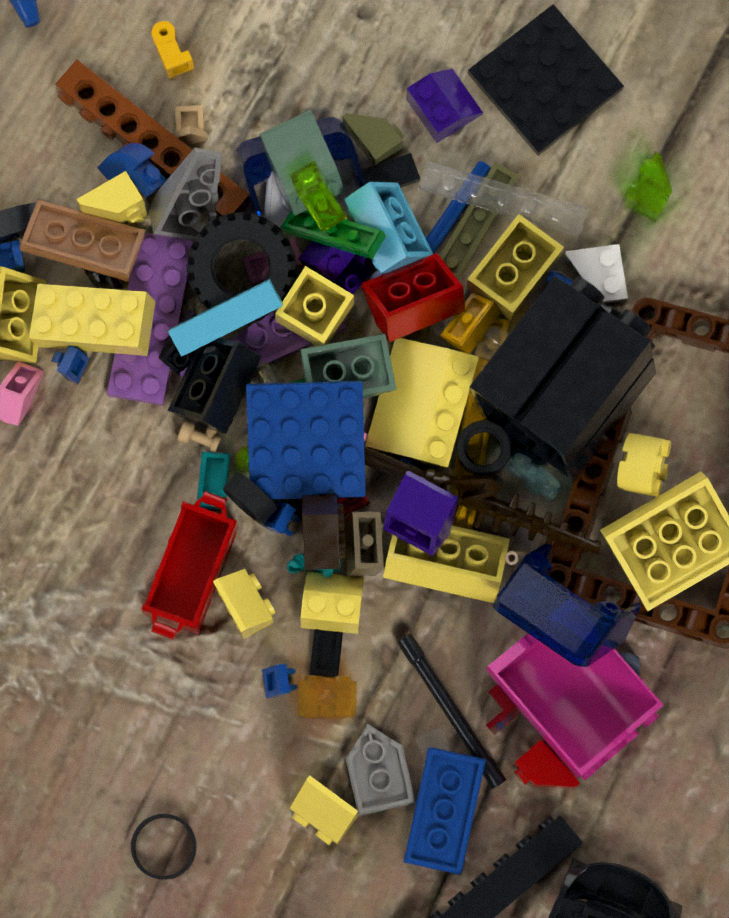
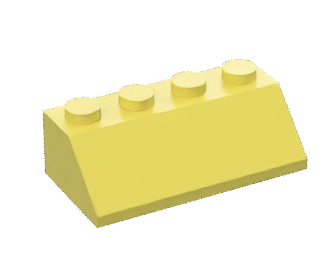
M452 525L450 535L436 553L431 556L392 534L383 578L495 604L501 585L506 561L505 556L510 539Z

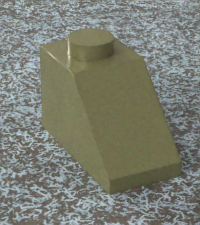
M350 113L342 116V125L373 166L385 162L402 150V139L404 136L395 124L391 126L387 119Z

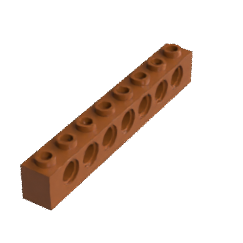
M77 59L55 83L59 93L57 96L64 104L69 107L73 104L77 107L82 118L89 123L96 122L101 126L100 131L110 140L114 138L119 140L123 144L121 147L129 143L145 145L149 141H156L158 146L152 150L155 154L149 161L166 177V180L192 151L190 147ZM85 91L94 92L93 96L89 99L80 98L81 94ZM111 107L115 109V112L110 116L101 114L105 108ZM128 124L137 126L136 130L131 133L124 132L123 128ZM170 158L180 160L179 164L174 167H169L165 163ZM220 172V182L218 183L217 191L221 192L223 197L216 203V219L226 214L243 212L250 204V195Z

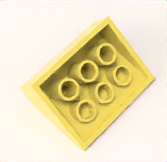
M396 339L390 359L397 389L379 395L365 447L448 469L469 394V387L472 383L479 357L408 339Z
M701 471L600 530L647 611L729 565V515L708 477Z

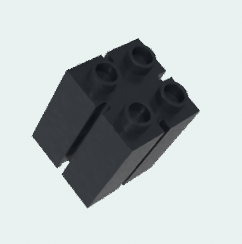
M554 276L469 388L483 418L501 426L510 437L523 446L531 439L536 444L531 451L574 482L655 376L656 368L652 358V350L655 348V345L648 338L652 328L638 315L624 309L616 318L600 305L605 297L591 283L581 277H576L572 284L568 285L557 276Z

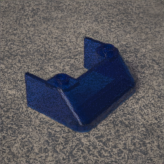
M336 117L316 120L333 160L341 161L348 159L357 190L363 187L365 180L352 139L343 122ZM259 136L242 142L237 149V158L247 192L250 195L253 212L256 215L262 216L254 185L267 181L271 175L272 168Z
M545 543L525 555L497 593L493 607L499 614L570 663L579 667H588L625 641L642 605L636 602L624 611L611 601L598 602L592 606L548 576L552 566L547 556L552 544L548 545Z

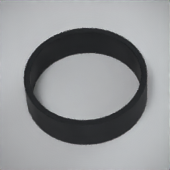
M171 814L153 815L140 823L131 840L133 860L143 873L152 878L160 880L176 878L186 872L195 859L197 850L195 835L190 826L177 816ZM160 818H170L179 821L187 828L192 839V853L189 861L180 871L168 876L154 875L145 870L138 861L135 849L137 837L143 827L149 822Z

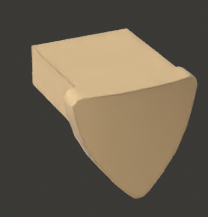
M203 105L175 107L176 133L174 136L185 144L207 141L208 134L204 131Z

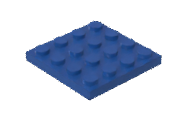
M363 381L246 385L249 479L268 495L270 499L302 498V495L337 494V497H366Z

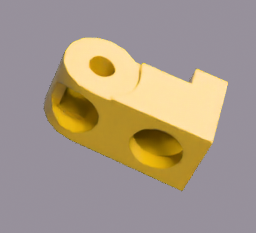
M168 21L157 22L152 27L151 34L154 46L168 78L170 79L193 70L194 64L189 50L181 53L178 47L175 27Z

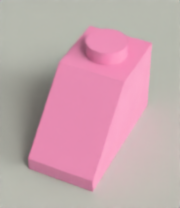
M19 361L15 364L0 385V420L16 426L20 424L32 404L44 374L43 370Z

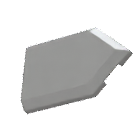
M367 724L346 757L358 816L416 803L403 745Z

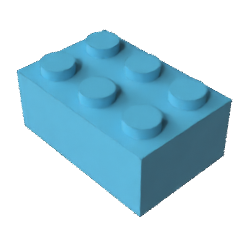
M369 182L344 199L348 206V213L356 223L382 230L386 235L372 259L374 266L381 274L391 272L433 255L398 183Z

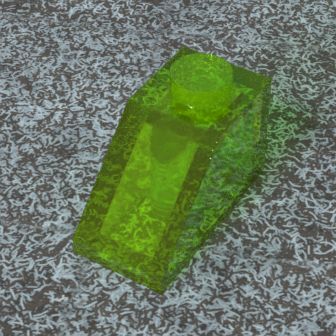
M315 160L290 174L297 195L322 232L347 219L328 180Z

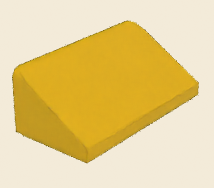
M472 292L465 302V311L454 316L441 333V338L459 351L470 354L500 314L495 302Z

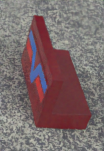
M497 684L488 692L503 710L486 724L487 728L494 735L521 713Z

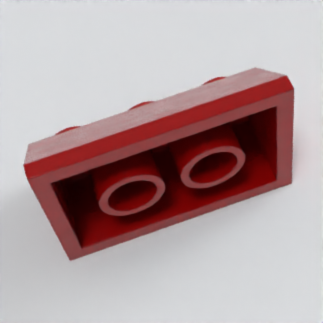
M438 253L361 283V288L375 323L380 331L386 335L388 342L465 311L463 285Z

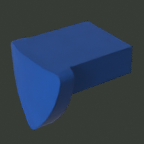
M19 239L0 244V267L24 273L25 258L23 251H20Z

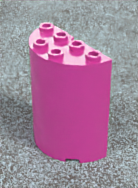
M571 598L485 669L577 778L582 777L584 781L639 735L635 730L641 724L647 728L659 717L656 711L663 706L662 702Z

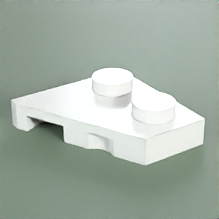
M619 244L565 252L566 260L573 265L579 277L591 283L604 295L605 298L602 303L627 301L628 296Z

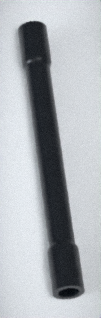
M410 633L397 642L398 646L410 664L415 667L470 754L486 759L483 776L490 787L494 789L505 782L507 779L475 735L427 661L424 652L413 635Z

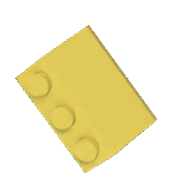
M2 266L0 267V360L36 363L38 346L29 339L37 285L46 284V280Z

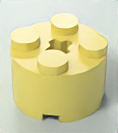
M629 433L622 450L625 451L623 461L620 460L618 468L617 486L619 489L659 497L662 481H666L668 476L669 464L664 462L665 457L668 458L671 441Z

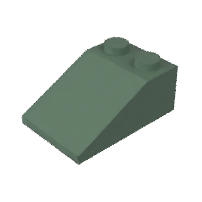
M311 110L259 134L282 198L294 216L345 192L337 167Z
M385 334L305 348L300 351L305 382L363 381V399L397 389Z

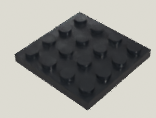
M554 4L468 69L467 73L537 156L624 88L620 80Z

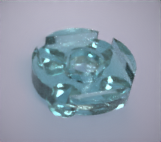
M516 453L506 467V470L518 479L521 477L526 482L524 487L536 496L540 493L544 498L552 501L561 490L558 480L541 465L538 468L530 464L532 459Z

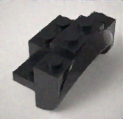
M572 858L548 918H681L682 905L671 901L654 881L632 868L608 862L585 864Z

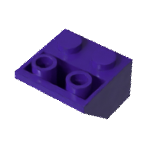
M314 241L308 245L298 258L304 266L351 294L356 292L361 283L364 282L375 268L372 259Z
M407 471L387 509L383 530L433 556L450 535L458 497L432 484L423 477Z

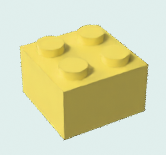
M305 266L283 300V306L277 309L275 313L276 322L315 346L327 345L353 307L354 295Z

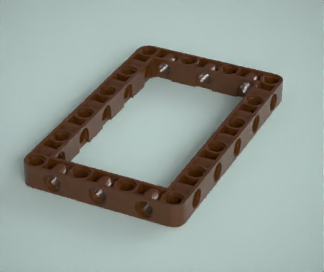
M642 298L632 308L631 312L639 317L645 311L655 313L653 318L644 320L652 328L651 333L648 335L652 342L654 338L657 339V337L665 335L679 339L686 345L711 352L718 350L729 353L728 319L652 298ZM700 326L709 328L708 333L705 335H697L694 331ZM631 407L574 481L559 526L562 525L563 521L569 523V530L572 522L581 521L584 525L580 531L585 532L584 537L590 539L597 518L595 512L601 496L605 495L614 468L613 459L618 444H622L632 414ZM592 468L602 470L600 476L594 479L587 477V473ZM554 539L542 576L543 583L551 595L567 601L571 598L577 604L723 649L729 648V637L721 638L717 635V630L721 626H729V568L715 611L674 598H670L647 611L632 585L577 569L582 549L571 545L570 549H565L564 542ZM562 574L566 577L565 582L561 586L551 585V580L555 575ZM617 591L621 594V597L616 603L606 602L608 593ZM667 608H672L677 612L675 618L670 621L661 618V613Z

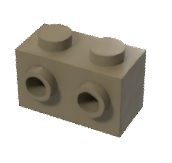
M352 512L344 520L347 576H376L384 569L386 563V555L382 546L384 525L381 522V512Z

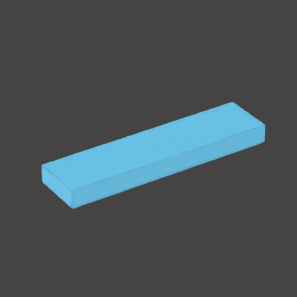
M268 279L169 329L168 333L182 357L282 307L283 302L271 280Z

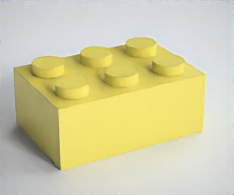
M518 214L469 276L466 288L475 294L494 301L499 312L512 321L561 258L564 247Z

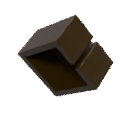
M337 494L302 495L305 570L340 569L339 558H345L343 503H337Z

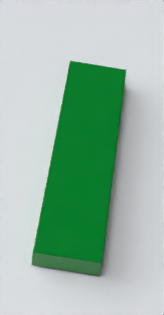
M308 209L296 216L290 211L281 226L285 233L369 259L374 258L386 237L382 230L312 209Z

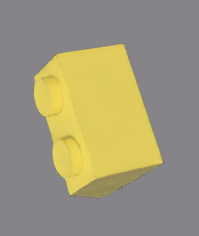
M126 171L77 199L81 212L133 227L142 223L144 217L147 216L143 198Z
M246 569L213 581L220 598L243 639L274 623L271 615L276 612L269 599L262 600L257 590L262 587L254 573L248 575Z
M307 571L300 618L301 628L358 634L364 577L332 574L330 577L324 578L322 573Z

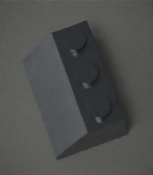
M218 338L196 349L167 411L209 430L226 434L233 422L241 400L244 398L246 385L250 383L253 374L256 372L261 356L239 342Z

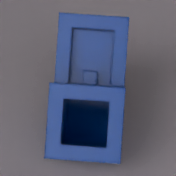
M138 143L124 145L109 155L97 167L108 181L126 171L132 182L146 198L160 189L167 181L149 161L155 153L148 147Z

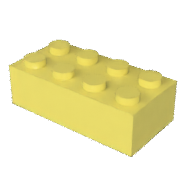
M38 284L29 339L40 348L67 350L68 346H72L80 351L148 356L156 301L147 292Z

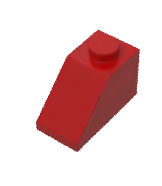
M541 739L513 764L516 768L514 774L524 785L529 782L532 787L574 789L580 784L576 777Z

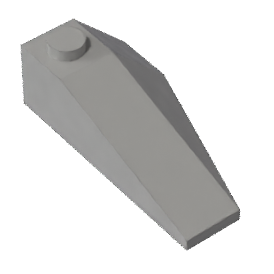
M194 147L161 186L148 210L153 234L194 241L204 226L216 219L217 189L220 182L222 161L221 152Z

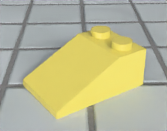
M310 775L290 807V810L294 812L291 818L305 828L308 824L318 830L315 836L327 845H330L332 841L338 845L358 817V811Z

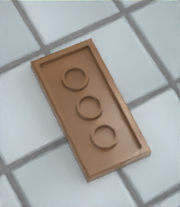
M38 199L20 243V251L129 282L146 236V230Z

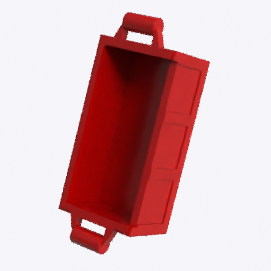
M205 491L203 496L194 505L182 502L181 511L168 540L160 566L156 571L150 592L141 608L145 616L152 618L153 627L151 632L172 640L182 629L199 635L216 590L213 581L221 577L239 529L237 520L226 517V498ZM201 502L223 509L222 513L218 514L201 508ZM156 620L165 622V623H167V624L176 626V627H178V628H177V629H176V628H173V627H171V626H168V625L162 624V623H160V622H157Z

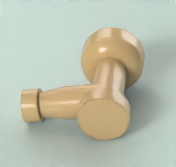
M185 420L177 441L188 443L190 440L210 447V451L216 453L222 437L218 436V432L207 429L205 433L195 429L193 422Z

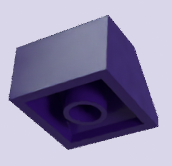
M453 69L430 73L409 86L406 90V100L436 143L483 115L482 110Z

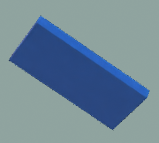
M428 746L404 863L461 875L486 759Z

